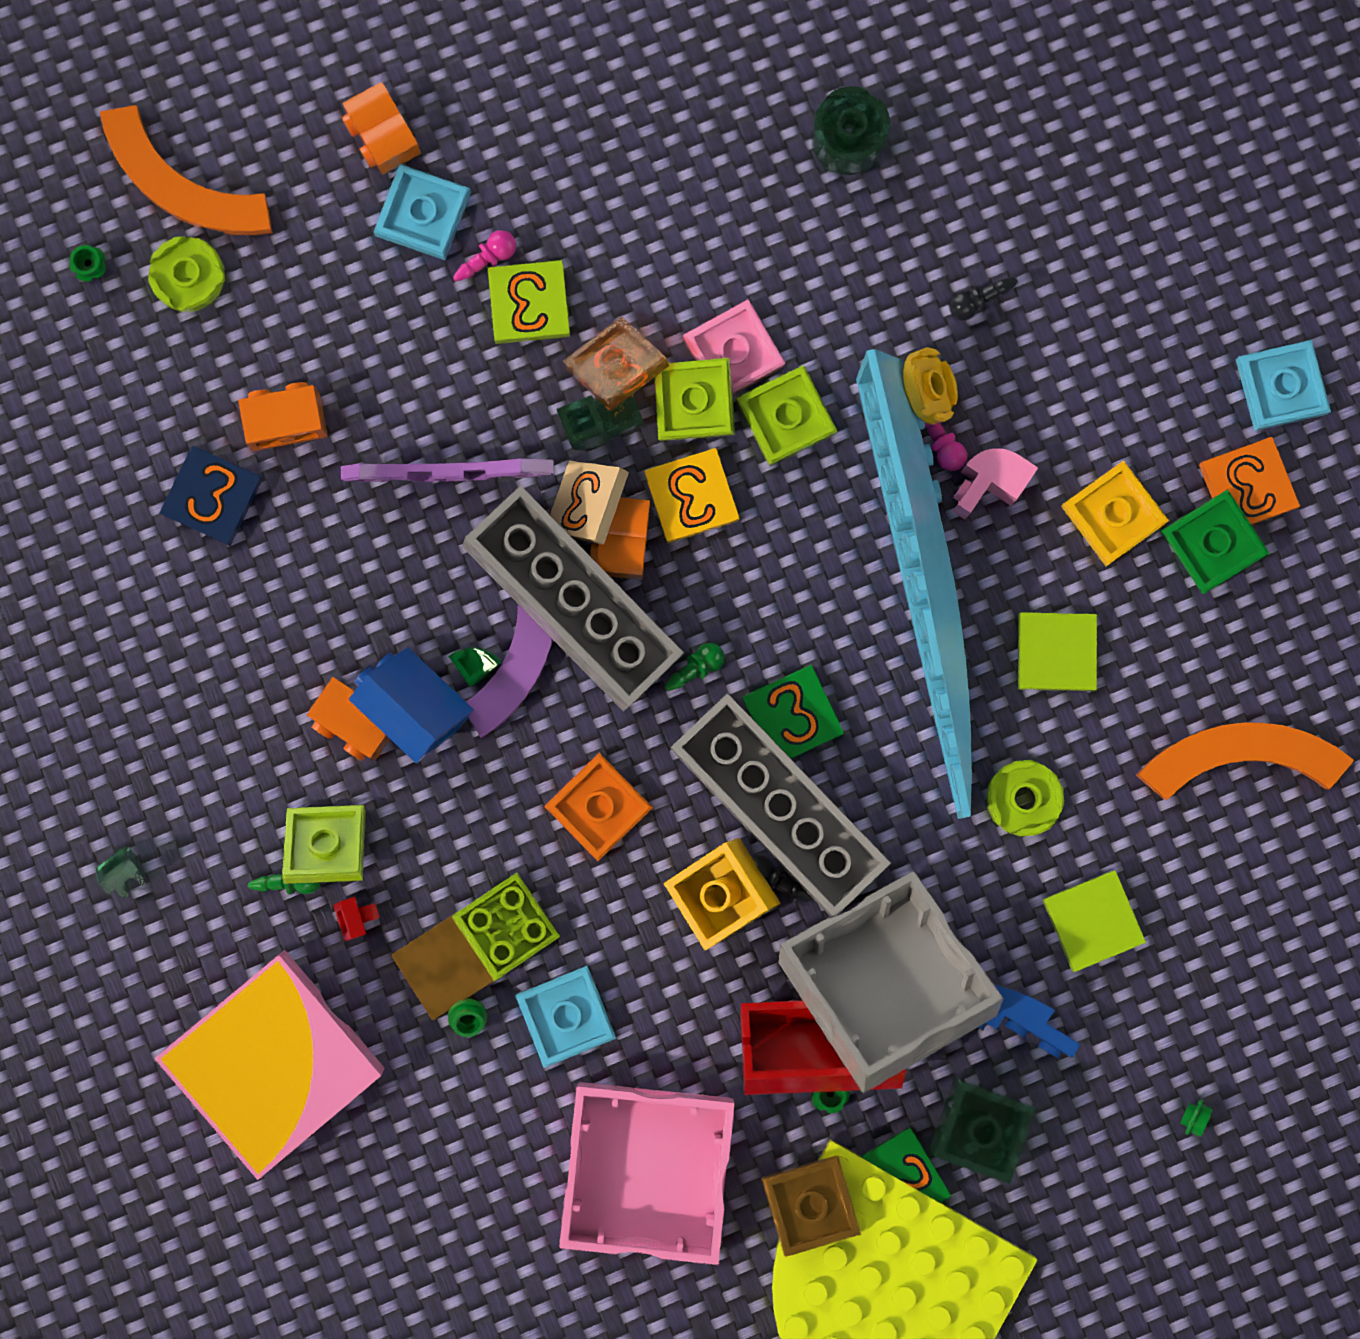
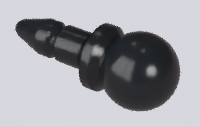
M1014 277L1000 279L996 284L992 283L982 288L981 291H979L976 285L971 288V291H958L949 301L950 313L958 320H969L976 315L978 309L982 311L987 309L985 302H990L998 298L999 295L1008 293L1018 283V279Z
M763 855L751 856L771 889L774 886L776 890L785 895L788 894L793 900L810 901L809 894L800 885L793 884V881L780 876L781 867H773L772 862Z

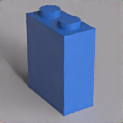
M408 647L395 656L391 652L388 653L376 665L375 669L371 666L367 667L354 681L358 687L348 699L416 764L455 735L474 711L464 699Z

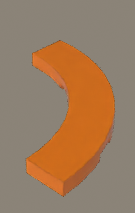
M137 105L99 111L105 135L118 163L136 187L162 210L193 226L222 231L225 234L261 235L273 233L265 193L235 195L214 191L195 184L172 169L156 152L147 136Z
M1236 723L1199 731L1183 738L1152 758L1136 776L1161 798L1168 800L1189 780L1212 768L1228 763L1261 761L1279 764L1297 771L1327 790L1332 788L1353 763L1354 759L1327 741L1299 729L1269 723Z

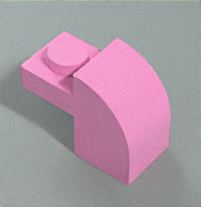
M989 449L980 452L961 471L973 482L971 483L965 479L953 497L958 501L953 512L966 519L986 490L1011 506L1018 499L1038 467L1010 450Z

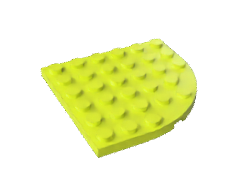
M830 1139L818 1160L838 1155L861 1235L784 1257L780 1239L778 1240L773 1266L772 1297L780 1339H995L1038 1259Z

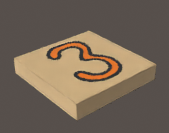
M569 460L550 516L573 539L604 545L629 472L620 467Z

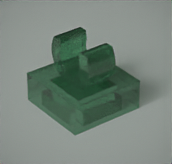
M127 845L123 846L95 868L98 885L108 895L116 889L117 894L122 898L129 897L128 888L123 885L128 879H135L141 886L145 884L144 874L139 869L136 854Z

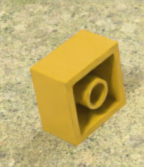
M740 838L725 842L663 883L704 950L721 943L781 904Z

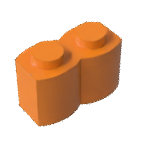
M382 82L342 103L347 114L341 118L352 138L359 134L365 144L359 150L370 169L377 166L380 173L384 175L398 167L399 164H404L421 154L418 143Z
M620 497L604 545L592 543L590 557L610 577L642 580L650 500Z

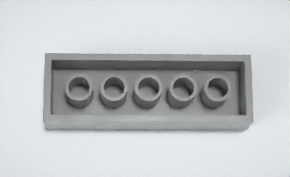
M519 486L464 538L462 547L623 712L684 653L522 486Z
M728 693L671 746V751L830 917L837 916L891 864Z

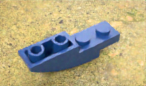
M993 984L1003 1000L997 1016L980 1025L979 1029L984 1030L986 1025L998 1029L1005 1017L1008 1020L1004 1026L1023 1038L1029 1032L1041 1039L1038 1047L1057 1059L1061 1053L1073 1058L1081 1044L1047 1024L1054 1009L1022 993Z

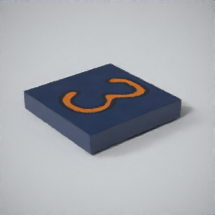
M192 445L159 513L231 547L263 478Z

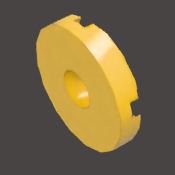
M926 347L908 355L904 363L903 381L909 404L915 414L925 423L935 425L952 418L954 412L951 411V408L957 404L958 393L956 380L950 365L946 361H940L937 357L940 353L936 349Z

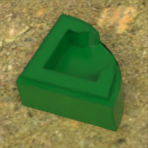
M478 647L465 648L448 656L470 687L478 684L502 664V661L492 652Z

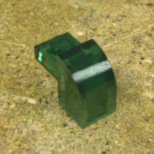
M631 390L619 391L596 401L590 395L556 409L573 450H586L611 442V438L645 425Z

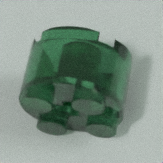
M847 86L832 91L817 109L811 134L812 148L822 167L830 173L842 175L860 174L874 167L884 151L890 130V116L887 107L880 99L878 100L862 87ZM846 128L851 129V133H852V134H850L848 131H846V130H844V129H846Z

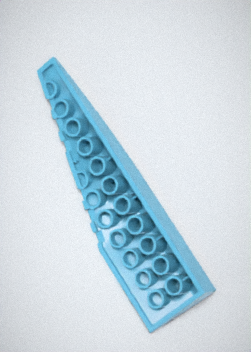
M871 349L866 351L856 382L957 818L970 817L972 764L968 678L955 581L937 504L942 502L941 489L938 480L932 481L929 466H933L932 450L929 443L923 444L920 431L925 429V422L915 414L904 389V360L879 350Z

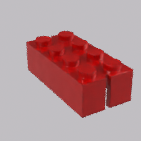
M804 1001L741 1003L740 1025L744 1095L861 1090ZM906 1069L870 1090L902 1089Z

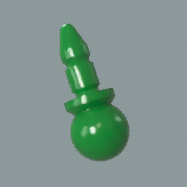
M715 643L702 644L696 650L695 655L691 654L687 657V665L671 675L664 686L665 690L670 691L681 688L685 685V682L688 683L695 677L703 679L707 676V673L718 671L725 661L724 651Z
M282 874L271 875L270 877L261 876L250 881L248 888L261 892H266L270 889L272 891L286 889L288 895L294 894L295 891L301 894H312L320 888L322 882L284 884Z

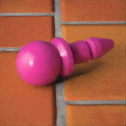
M504 230L493 232L488 237L486 244L481 243L479 245L482 250L481 253H477L469 259L468 263L460 266L453 277L454 280L459 282L468 279L475 272H479L486 267L487 263H491L495 267L498 260L504 261L511 258L516 251V241L513 235Z
M925 423V428L928 429L927 432L933 441H936L931 448L937 452L939 465L947 471L961 469L967 461L966 448L961 443L955 441L956 436L954 433L946 435V431L941 423L935 425Z

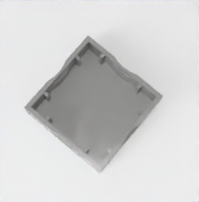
M914 871L867 896L850 911L827 918L780 944V966L863 1093L997 1016L1003 1000L971 952L954 936L948 926L945 915Z

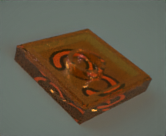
M622 316L563 360L566 369L610 411L669 367L667 358Z

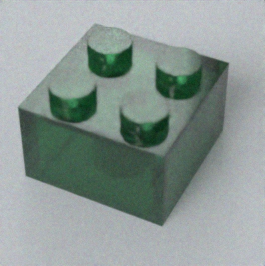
M954 1076L929 1151L934 1157L1010 1184L1036 1108L1022 1100Z

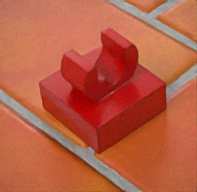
M355 897L333 905L344 942L366 935L363 924L380 918L376 903L358 908Z

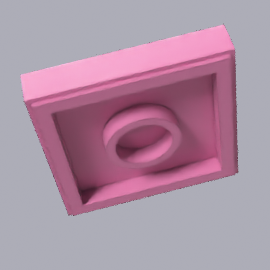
M749 299L683 335V339L696 361L720 358L730 359L733 395L780 370L786 364Z

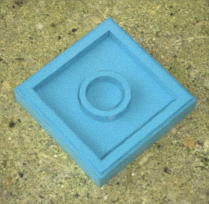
M399 164L374 234L376 237L446 260L471 194L470 188Z
M1312 340L1243 355L1236 359L1254 431L1315 418L1331 412Z
M588 965L515 995L543 1068L617 1038Z

